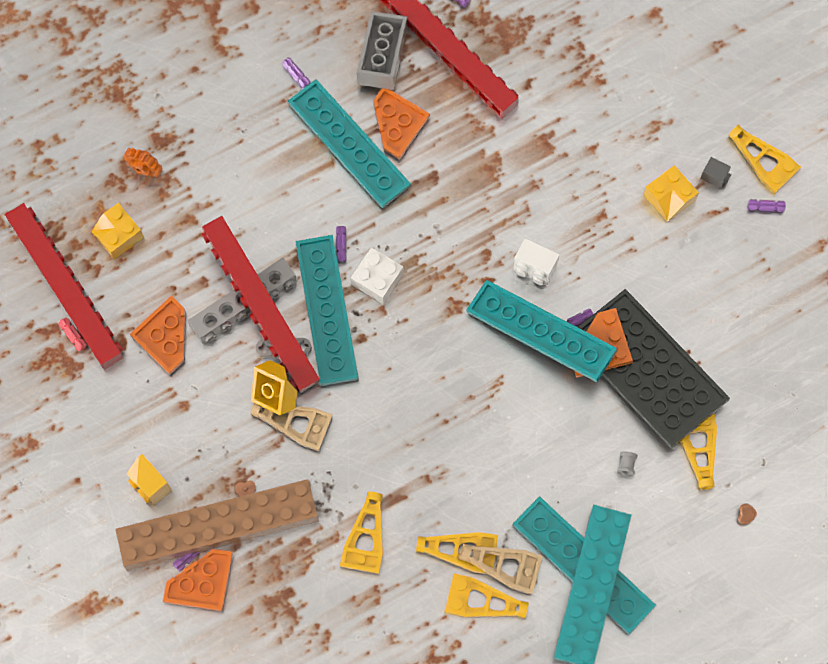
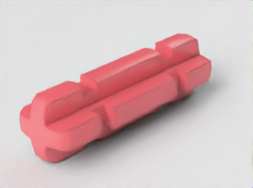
M67 317L61 319L59 326L62 330H65L64 333L72 344L75 343L74 347L77 351L84 350L87 344L84 339H80L82 337L76 328L70 325L72 323Z

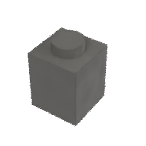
M710 157L700 179L721 188L723 183H728L732 175L729 173L731 166Z

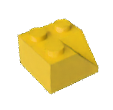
M674 165L648 184L643 195L668 222L694 203L699 192Z
M119 203L106 211L91 231L114 260L144 238L141 229Z
M271 360L255 366L251 401L278 415H283L295 409L297 390L287 380L285 367Z
M143 454L137 458L127 472L130 478L128 482L134 489L139 488L137 492L147 504L151 502L155 506L172 492L167 481Z

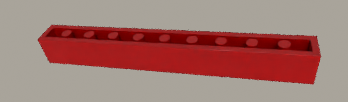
M380 0L394 15L407 17V27L501 119L518 106L519 96L517 92L509 89L505 81L501 77H497L489 65H484L480 61V57L475 52H471L463 40L457 39L452 29L446 28L441 19L430 12L426 4H421L418 0Z
M22 203L4 214L103 370L122 360L121 352L124 350L118 341L113 342L111 338L114 336L108 326L104 328L101 323L104 319L99 311H93V302L89 296L84 297L82 293L84 288L81 283L73 280L72 277L75 274L70 266H64V257L60 251L55 252L53 249L56 246L50 236L46 238L43 232L46 230L40 221L38 223L35 221L34 217H36V214L31 206L27 208Z
M223 216L202 226V238L206 244H211L213 248L211 252L216 260L220 259L223 264L220 266L225 276L229 275L232 279L230 284L235 292L239 291L242 296L240 298L242 305L245 309L248 307L252 314L249 316L254 325L258 324L261 331L259 333L264 341H269L271 345L269 350L274 358H279L281 362L279 365L285 367L286 373L291 378L289 380L291 385L301 393L319 383V376Z

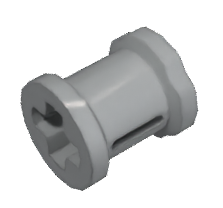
M620 452L622 458L617 472L624 475H635L633 469L638 455L632 452Z

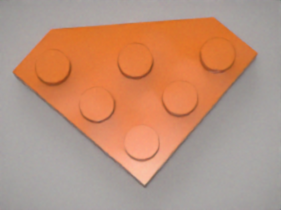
M382 88L373 102L384 151L400 160L429 119L430 113L395 92Z
M172 295L130 333V336L169 375L184 362L185 308Z
M616 308L597 313L587 333L617 348V353L606 370L632 363L633 360ZM574 371V372H575V375H576V378H579V377L584 376V375H582V374H580V373Z
M212 549L201 559L186 567L177 576L169 579L166 582L163 603L222 612L233 552Z

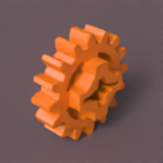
M128 148L123 155L129 167L133 168L140 175L158 177L163 170L162 165L158 164L157 159L146 150Z

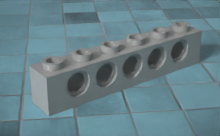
M281 258L257 274L272 300L277 298L284 289L292 288L297 281L295 273L284 258ZM274 278L280 279V282L277 284H272L271 280ZM231 291L188 320L190 327L202 344L212 341L216 334L221 331H227L232 327L233 323L244 320L248 313L251 312L248 307L245 309L243 305L239 304L240 298H242L239 291ZM230 309L233 311L228 316L223 315L225 310ZM210 320L217 321L214 326L207 325Z

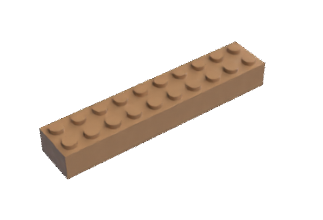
M306 479L116 528L115 530L123 566L127 571L180 558L187 554L203 552L315 523L319 519L309 480Z

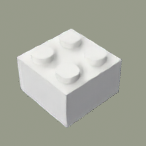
M525 238L514 258L513 270L521 277L527 276L534 283L547 286L557 268L559 254Z
M371 248L352 275L351 285L384 304L403 276L404 268L402 265Z

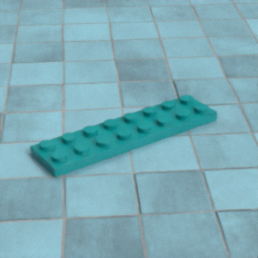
M317 79L288 100V104L382 209L411 187V183Z
M333 235L295 241L320 385L326 386L359 380Z
M488 280L485 281L466 309L467 313L595 382L599 381L617 353L616 347Z
M539 496L514 521L512 526L573 582L584 537ZM618 570L607 615L629 635L656 607V604Z
M593 504L553 659L570 664L595 663L632 514Z

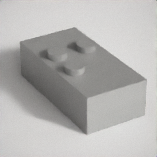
M371 11L357 69V84L394 90L407 32V17Z

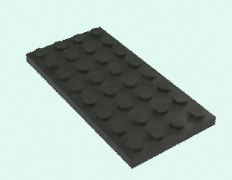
M624 289L578 326V328L587 332L597 313L616 308L633 362L605 370L602 375L672 449L726 404L730 397L645 308Z

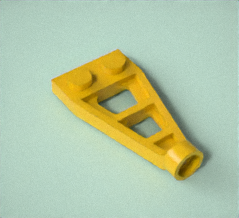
M739 124L728 135L734 140V143L760 181L774 194L801 169V166L788 154L746 132ZM750 143H754L762 149L756 157H753L747 150V146ZM764 155H770L778 161V164L769 172L765 171L760 164V159Z
M715 413L681 440V444L698 480L700 490H708L715 487L713 479L717 438ZM705 432L707 434L706 446L695 448L689 438L690 434ZM707 453L708 466L699 467L695 454Z
M367 492L366 501L344 545L340 567L379 574L383 557L380 504L383 494ZM367 514L374 515L376 518L373 530L362 528L364 517ZM361 534H370L373 537V549L371 551L356 548V541Z
M474 532L432 537L418 536L416 552L430 554L474 573L487 574L470 562L459 559L458 548L463 543H474L476 547L497 548L498 535ZM425 542L429 543V546L427 548H424ZM441 542H453L455 544L454 553L452 555L441 553L438 549ZM484 554L483 563L494 568L496 555Z
M454 573L445 613L464 618L513 616L526 618L529 602L519 601L473 577ZM472 590L485 594L487 600L483 607L472 608L468 605L469 595ZM497 597L505 600V609H490L491 598ZM518 605L520 606L519 612L515 609Z

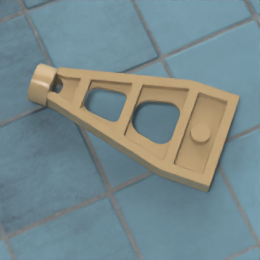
M256 403L253 404L250 415L262 419L301 446L320 451L333 417L332 414L316 408L295 406V409L287 412L289 416L286 423L281 424L273 420L274 412ZM295 416H303L309 419L304 433H299L291 427V421Z
M462 545L459 559L470 562L511 589L529 595L533 594L543 556L519 549ZM484 554L498 556L495 568L483 563ZM506 558L516 559L519 562L516 576L514 577L504 573L501 569L502 562Z

